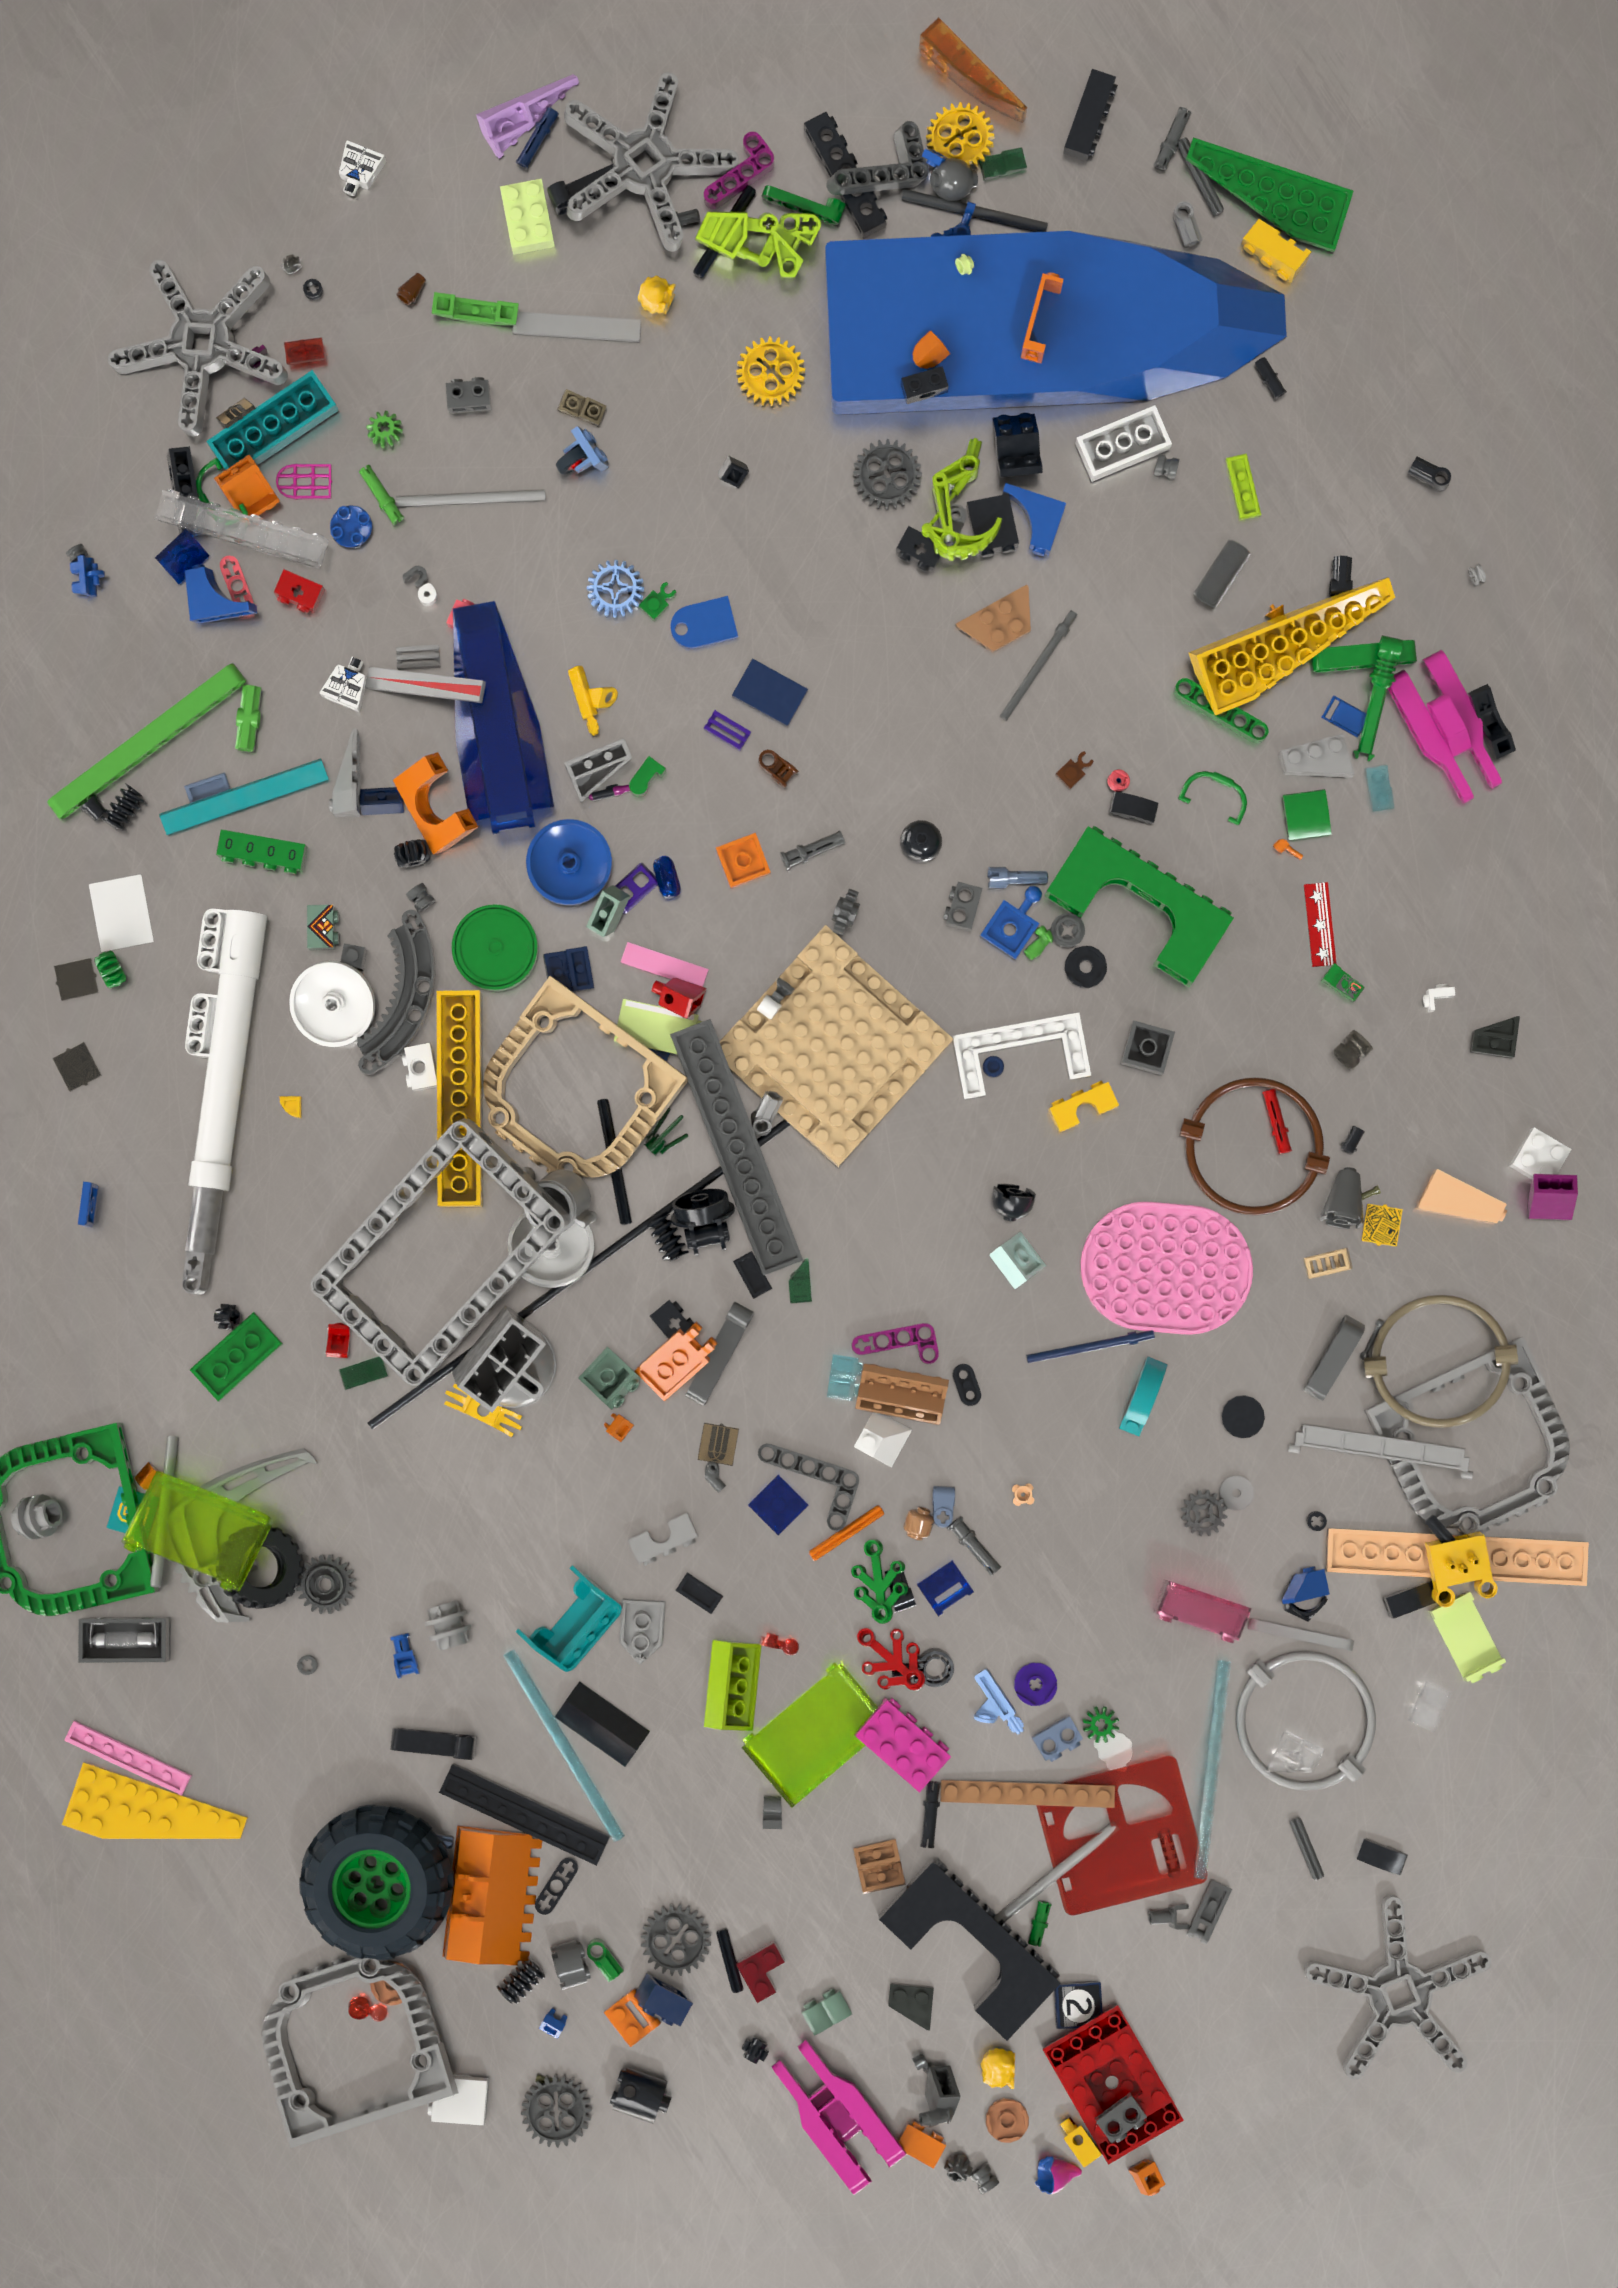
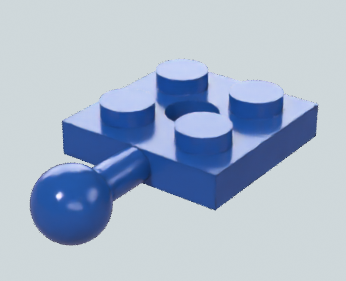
M1037 886L1028 887L1025 891L1026 899L1019 909L1003 900L980 937L1016 960L1040 924L1026 915L1032 903H1036L1041 899L1042 892ZM1007 924L1014 925L1016 928L1015 934L1011 936L1006 935L1003 930L1004 926Z

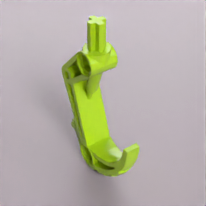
M978 438L969 440L966 455L937 472L932 478V490L937 514L930 523L922 525V535L929 537L934 543L935 553L947 558L948 561H954L956 557L965 560L968 559L969 555L975 556L979 554V551L986 549L988 544L994 540L1002 523V518L997 517L994 526L989 531L976 536L963 535L953 531L950 502L955 495H959L967 483L975 480L978 476L980 465L978 456L982 441H978ZM971 466L973 469L966 470L965 467ZM938 518L941 528L933 526ZM946 542H953L954 545L948 546V545H946L945 543H946Z

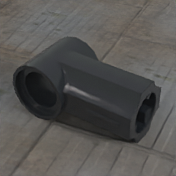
M1418 456L1408 474L1430 484L1437 491L1447 489L1451 480V473L1447 468L1438 467ZM1443 475L1447 481L1439 483L1435 477Z
M1342 555L1333 557L1329 597L1353 589V580H1351L1352 557Z
M904 1572L897 1574L889 1586L891 1593L896 1583L904 1582L908 1587L907 1593L901 1595L893 1605L895 1612L916 1606L911 1587L909 1588ZM901 1585L898 1586V1591L900 1593L903 1591Z

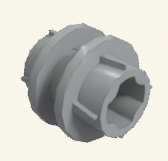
M40 1494L22 1498L11 1513V1522L18 1535L34 1540L51 1536L55 1533L57 1527L63 1521V1513L56 1499Z
M458 1601L445 1603L427 1610L430 1621L425 1622V1626H434L436 1635L430 1636L429 1640L436 1641L438 1650L452 1648L469 1641L467 1630L471 1629V1625H462L460 1616L466 1615L467 1611L460 1610Z

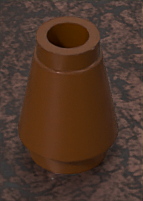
M416 273L398 288L397 297L407 305L414 303L426 279L421 274Z

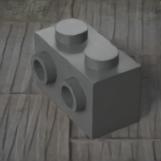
M475 377L471 379L472 381L463 382L462 379H453L450 383H446L449 413L492 410L489 381L484 380L483 377Z

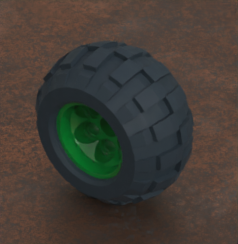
M374 1804L360 1806L343 1812L333 1818L317 1833L304 1855L301 1877L299 1878V1890L305 1906V1914L311 1925H314L320 1932L321 1938L332 1947L336 1946L347 1952L349 1956L359 1959L388 1960L405 1953H410L423 1945L437 1931L449 1910L454 1887V1873L451 1868L447 1848L443 1841H440L432 1831V1827L427 1822L407 1813L402 1808L376 1806ZM367 1856L375 1857L377 1864L375 1866L369 1865L366 1861ZM389 1862L396 1863L398 1866L396 1872L388 1869L387 1864ZM351 1872H359L361 1875V1880H353L351 1877ZM373 1876H380L383 1885H376V1880L373 1879ZM393 1884H401L403 1887V1892H395L393 1890ZM358 1892L366 1895L367 1900L365 1902H360L356 1898ZM379 1898L387 1901L388 1906L386 1908L378 1906L377 1900Z

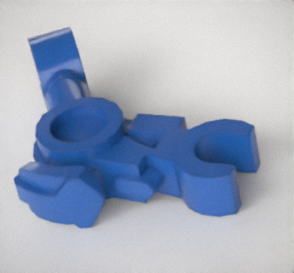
M968 201L961 223L959 222L955 227L944 230V234L936 232L931 237L971 235L969 223L976 204Z

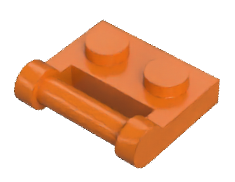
M635 1988L604 2011V2014L630 2047L661 2024L658 2018L655 2019V2017L648 2015L638 2005L639 2002L634 1997L637 1992ZM631 2001L647 2021V2026L643 2027L626 2005L627 2002Z

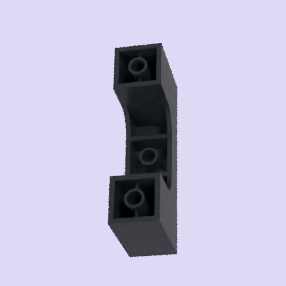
M931 1858L878 1915L879 1920L910 1950L935 1924L942 1921L959 1923L999 1961L1000 1973L995 1983L973 2006L975 2011L1008 2041L1061 1984L1058 1978L1060 1976L1059 1972L1050 1964L1045 1966L1042 1963L1044 1961L1043 1957L1036 1950L1030 1951L1026 1948L1028 1946L1027 1942L1019 1934L1014 1936L1011 1933V1927L1003 1919L998 1922L994 1918L996 1916L995 1912L987 1904L982 1906L979 1903L978 1895L971 1889L966 1891L963 1888V1881L955 1874L950 1876L947 1873L948 1867L940 1859L935 1861Z

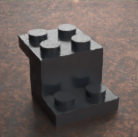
M1025 412L1014 416L1000 415L993 417L996 460L1000 477L1043 473L1040 457L1039 430L1035 413Z

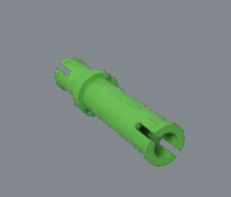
M366 465L367 469L361 468L359 474H361L380 503V509L384 510L392 524L396 525L397 520L401 522L404 516L395 505V499L389 496L374 473L371 465Z

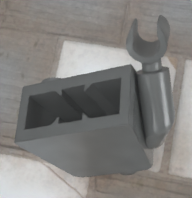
M923 2054L912 2058L917 2070L923 2068V2071L928 2074L925 2096L930 2111L919 2114L920 2126L931 2128L944 2122L949 2124L952 2121L961 2097L951 2066H934L932 2063L927 2062Z

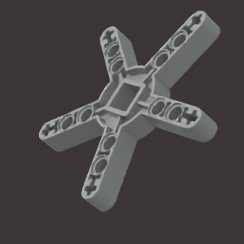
M671 72L662 74L659 79L645 127L634 129L628 133L616 127L582 102L571 100L565 107V122L614 157L613 168L569 199L567 215L571 220L580 221L627 189L633 193L645 196L664 248L671 252L676 251L681 247L683 231L666 188L672 175L723 176L738 165L739 156L734 150L674 149L669 139L663 135L678 86V79ZM666 84L670 85L668 93L664 91ZM664 102L667 106L661 107L657 103ZM658 121L661 125L655 126L651 122ZM587 123H594L596 127L591 128ZM612 135L614 139L608 140L604 136ZM646 150L656 164L643 173L633 161V158ZM687 159L691 164L686 165L682 160ZM703 160H710L712 164L706 165ZM607 182H612V183H614L616 186H615V187H608V186L606 185V183H607ZM596 194L599 198L592 199L589 197V195ZM659 197L663 199V202L658 203L653 198ZM666 216L670 218L671 221L664 222L661 219V217Z
M163 260L154 261L150 266V273L176 318L170 329L169 337L117 349L108 356L109 365L119 374H128L178 362L185 369L178 425L191 437L199 435L203 428L210 374L228 365L275 385H282L288 378V372L277 360L235 344L230 330L270 285V278L259 266H253L248 269L210 311L207 309H194L173 270ZM161 271H163L164 275L167 278L163 279V277L161 276ZM174 286L175 290L172 293H168L169 289ZM248 291L245 297L240 298L243 292ZM185 304V307L179 311V306ZM233 307L232 312L226 314L227 309ZM194 333L210 334L208 351L192 350ZM164 349V352L157 356L158 351ZM140 354H144L143 358L137 361V357ZM238 354H242L241 359L235 361V357ZM260 361L261 365L254 369V364ZM269 368L271 369V371H274V372H277V373L272 374V373L269 371ZM199 380V384L192 387L193 382ZM197 400L195 406L189 407L192 401Z
M1387 1895L1382 1900L1386 1963L1380 1965L1372 1975L1317 1961H1310L1304 1967L1305 1976L1313 1983L1367 1996L1368 2003L1374 2012L1343 2063V2070L1353 2080L1361 2078L1392 2027L1413 2025L1453 2072H1462L1467 2067L1465 2055L1428 2012L1432 2003V1993L1488 1970L1491 1966V1958L1487 1953L1478 1949L1421 1971L1418 1967L1408 1962L1403 1902L1395 1895ZM1392 1900H1393L1396 1904H1398V1906H1395V1907H1394V1914H1395L1396 1916H1399V1918H1397V1917H1389V1918H1388V1915H1389V1916H1393L1392 1910L1388 1907V1905H1390V1904L1392 1903ZM1393 1922H1398L1400 1925L1396 1933L1389 1931V1926ZM1394 1944L1401 1945V1952L1398 1955L1391 1954V1947ZM1478 1956L1485 1958L1482 1960V1965L1474 1963L1478 1961ZM1459 1963L1465 1965V1971L1462 1974L1455 1973V1967ZM1317 1967L1320 1972L1325 1973V1981L1324 1977L1320 1974H1315L1313 1977L1310 1970H1314ZM1334 1972L1341 1973V1979L1337 1983L1331 1982L1330 1979ZM1444 1972L1445 1979L1442 1982H1436V1973ZM1356 1977L1362 1978V1985L1359 1988L1352 1987V1981ZM1406 1980L1413 1999L1393 2007L1385 1988ZM1426 2022H1432L1433 2029L1428 2033L1423 2032V2025ZM1376 2025L1381 2026V2034L1373 2036L1371 2034L1372 2028ZM1440 2039H1446L1447 2046L1444 2049H1438L1437 2042ZM1364 2044L1370 2045L1371 2048L1370 2052L1366 2055L1360 2053V2048ZM1450 2052L1459 2059V2065L1453 2064V2060L1448 2055ZM1357 2055L1360 2059L1364 2060V2062L1362 2063L1360 2060L1358 2061L1355 2056ZM1356 2065L1358 2067V2071L1356 2072L1353 2070L1351 2072L1349 2066Z

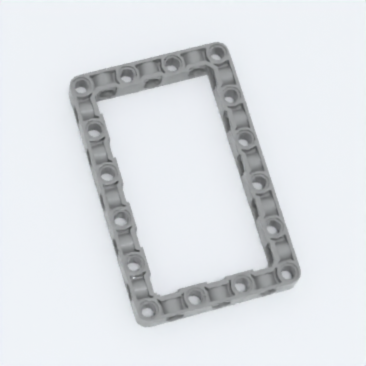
M464 1118L456 1121L447 1129L314 1276L311 1281V1289L406 1383L411 1386H417L433 1374L570 1224V1217L472 1120ZM460 1125L466 1128V1136L460 1133ZM462 1148L538 1222V1225L425 1348L415 1356L394 1331L387 1325L384 1326L373 1315L374 1312L359 1297L352 1295L343 1286L342 1278L360 1263L370 1252V1247L390 1230L399 1220L398 1216L419 1198L426 1190L427 1184L439 1176L454 1159L453 1156ZM432 1156L438 1159V1167L432 1164ZM491 1156H495L498 1159L497 1166L491 1163ZM522 1186H526L529 1189V1196L522 1193ZM404 1187L410 1190V1197L404 1194ZM554 1216L560 1219V1226H556L553 1223ZM376 1218H379V1219L382 1220V1222H383V1227H382V1228L379 1227V1226H377V1224H376ZM525 1247H529L532 1250V1257L526 1255ZM349 1248L354 1250L355 1258L350 1257L348 1253ZM497 1278H501L504 1281V1287L498 1286ZM321 1279L326 1280L327 1288L321 1285ZM469 1308H472V1309L475 1310V1312H476V1317H475V1318H473V1317L470 1316V1314H469ZM352 1309L357 1310L358 1318L352 1315ZM383 1339L388 1340L389 1348L383 1345ZM441 1339H445L448 1342V1348L442 1346ZM413 1369H417L420 1372V1378L415 1377Z

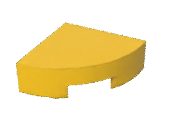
M279 1096L280 1103L288 1114L296 1118H302L301 1096Z

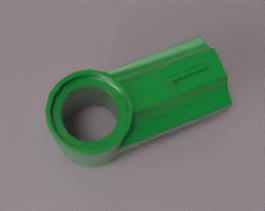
M599 1938L589 1942L587 1947L588 1957L596 1964L608 1982L617 1978L624 1969L609 1951L606 1943ZM594 1945H599L602 1947L603 1952L595 1955L591 1952V1948Z

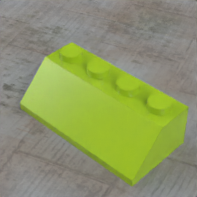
M723 1640L712 1641L704 1727L720 1730L753 1731L762 1644Z

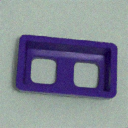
M639 863L615 885L619 889L627 886L633 893V897L628 900L623 911L624 914H627L660 883L659 879L644 863ZM639 872H643L649 878V882L642 888L633 881V877Z

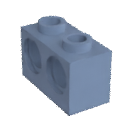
M1069 1715L1032 1736L1044 1760L1050 1759L1051 1762L1062 1756L1061 1752L1068 1748L1071 1751L1080 1746L1081 1743L1079 1741L1083 1739ZM1069 1728L1073 1730L1074 1735L1072 1739L1064 1740L1062 1738L1064 1729ZM1048 1739L1055 1742V1747L1052 1751H1045L1043 1749V1743Z

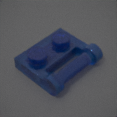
M953 1560L917 1584L938 1617L944 1614L943 1611L966 1595L970 1596L974 1593ZM960 1582L962 1585L960 1590L937 1604L935 1601L936 1597Z

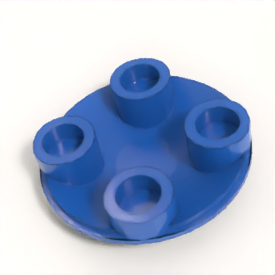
M353 505L341 506L331 519V535L338 544L344 547L360 546L367 541L372 532L371 518L361 507Z

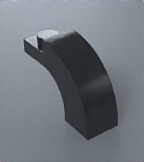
M1486 684L1469 692L1471 705L1478 719L1481 718L1483 722V739L1495 758L1499 759L1516 751L1511 732L1506 728L1497 710L1491 687Z

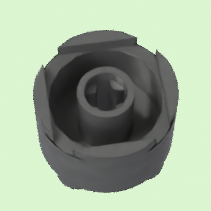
M576 1940L550 1947L551 1952L555 1953L552 1954V1959L557 1977L560 1979V1983H562L560 1984L561 1990L587 1983V1979H590L591 1976L588 1966L581 1959L585 1957L580 1942L576 1943Z

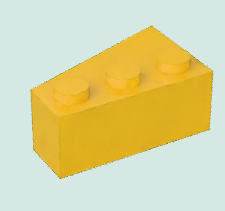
M1258 219L1244 236L1241 243L1243 249L1247 253L1255 254L1259 257L1260 262L1264 266L1272 267L1276 270V274L1281 279L1292 282L1306 265L1312 251L1307 248L1302 251L1294 246L1296 241L1291 238L1287 241L1279 235L1280 231Z

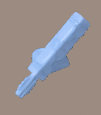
M984 1669L975 1676V1680L988 1700L974 1714V1719L984 1723H995L998 1716H1000L1003 1721L1008 1720L1007 1726L1011 1729V1732H1016V1734L1023 1732L1024 1723H1022L1019 1717H1015V1708L990 1671Z

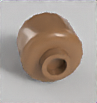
M919 1506L918 1509L910 1510L903 1526L907 1532L906 1535L915 1540H923V1538L929 1537L934 1525V1518L927 1508Z

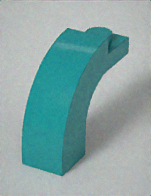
M1147 1357L1119 1429L1140 1436L1155 1403L1168 1364Z

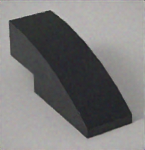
M1432 1580L1384 1597L1390 1617L1394 1619L1436 1603L1432 1598ZM1441 1592L1439 1595V1600L1442 1601L1446 1599L1448 1596V1592Z

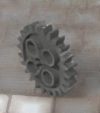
M889 439L886 440L885 445L878 440L877 447L870 443V451L863 448L865 456H857L861 463H854V467L859 470L853 471V476L859 477L854 480V484H860L857 492L864 491L862 499L869 496V504L877 501V508H879L881 503H884L886 509H888L889 503H892L894 508L897 507L898 501L904 505L905 497L911 500L912 495L910 492L917 493V488L914 485L921 484V481L916 478L922 476V472L916 471L921 468V464H915L918 456L911 457L913 449L905 451V443L898 447V440L893 445H890ZM892 457H898L901 463L894 466L889 460ZM877 462L880 468L873 471L869 468V464ZM902 468H905V469H906V471H904V472H902V471L896 472V471H898V470H900V469H902ZM885 470H888V472L891 473L890 478H887V476L884 475ZM870 476H878L872 480L869 479ZM902 477L906 480V483L903 486H898L894 480ZM881 482L885 485V489L877 491L874 485Z
M670 1904L669 1911L661 1907L662 1914L654 1911L655 1919L649 1917L647 1919L651 1925L643 1926V1929L647 1931V1934H641V1938L646 1939V1942L641 1943V1947H647L643 1955L651 1956L648 1963L656 1962L655 1970L659 1966L663 1967L662 1974L667 1969L670 1970L671 1976H673L675 1970H678L680 1976H682L683 1969L691 1973L690 1966L698 1969L697 1961L703 1963L705 1961L701 1955L709 1954V1951L704 1948L705 1946H711V1942L706 1941V1938H709L711 1933L704 1932L709 1925L701 1924L704 1917L696 1918L697 1910L692 1914L689 1913L690 1906L685 1911L682 1910L681 1904H679L677 1910H674L672 1904ZM669 1920H678L680 1927L677 1930H671L668 1927ZM688 1924V1928L680 1937L679 1941L681 1944L676 1943L669 1954L664 1956L663 1953L672 1943L671 1936L676 1937L683 1926ZM693 1932L697 1935V1941L695 1943H688L685 1935ZM657 1937H664L667 1945L659 1948L655 1945V1939ZM675 1950H681L684 1953V1958L676 1961L673 1959L672 1953Z
M554 2075L553 2081H550L546 2076L544 2084L538 2080L536 2082L538 2088L530 2087V2091L533 2094H525V2098L529 2102H522V2106L527 2108V2110L521 2111V2115L527 2116L522 2123H529L530 2126H528L526 2132L533 2130L532 2139L539 2136V2144L547 2140L548 2147H550L552 2142H555L556 2147L559 2148L560 2142L563 2141L564 2145L568 2146V2139L575 2143L576 2134L581 2137L583 2136L581 2128L588 2129V2125L584 2121L591 2120V2117L586 2115V2113L592 2111L591 2107H586V2104L591 2100L583 2098L587 2091H579L581 2084L573 2086V2078L567 2083L564 2075L561 2081H558L556 2075ZM554 2092L558 2093V2110H562L558 2116V2131L555 2130V2113L551 2112L555 2106ZM563 2095H570L573 2102L570 2105L563 2104L561 2101ZM541 2096H548L551 2099V2104L548 2106L541 2105L539 2101ZM564 2117H571L574 2124L571 2127L564 2126L562 2123ZM542 2118H549L552 2121V2126L549 2128L542 2127L540 2124Z

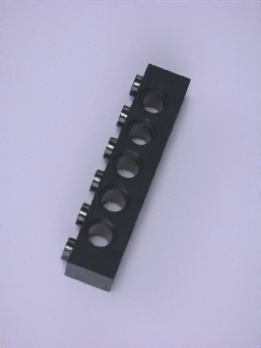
M824 112L804 122V131L829 177H831L838 170L857 168L856 165L858 163L854 154H849L846 146L848 144L843 134H838L836 130L838 125L834 117H829L828 113ZM824 134H829L832 136V139L824 141L821 137ZM839 152L842 154V158L835 160L831 155ZM874 191L863 192L857 197L852 194L840 195L863 239L886 228L885 220H887V216L883 208H878L876 204L878 200ZM868 207L872 210V213L864 215L861 209Z

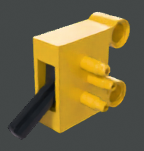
M1435 1515L1428 1517L1425 1524L1439 1539L1425 1543L1433 1583V1600L1442 1607H1449L1455 1601V1594L1447 1586L1475 1581L1474 1589L1479 1595L1484 1598L1494 1597L1498 1587L1492 1578L1485 1535L1479 1531L1453 1537ZM1486 1582H1489V1590L1486 1592H1482V1585ZM1443 1591H1447V1598L1443 1601H1440V1593Z

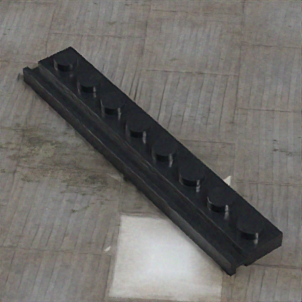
M455 1764L451 1765L439 1791L442 1795L596 1866L610 1838L609 1835Z

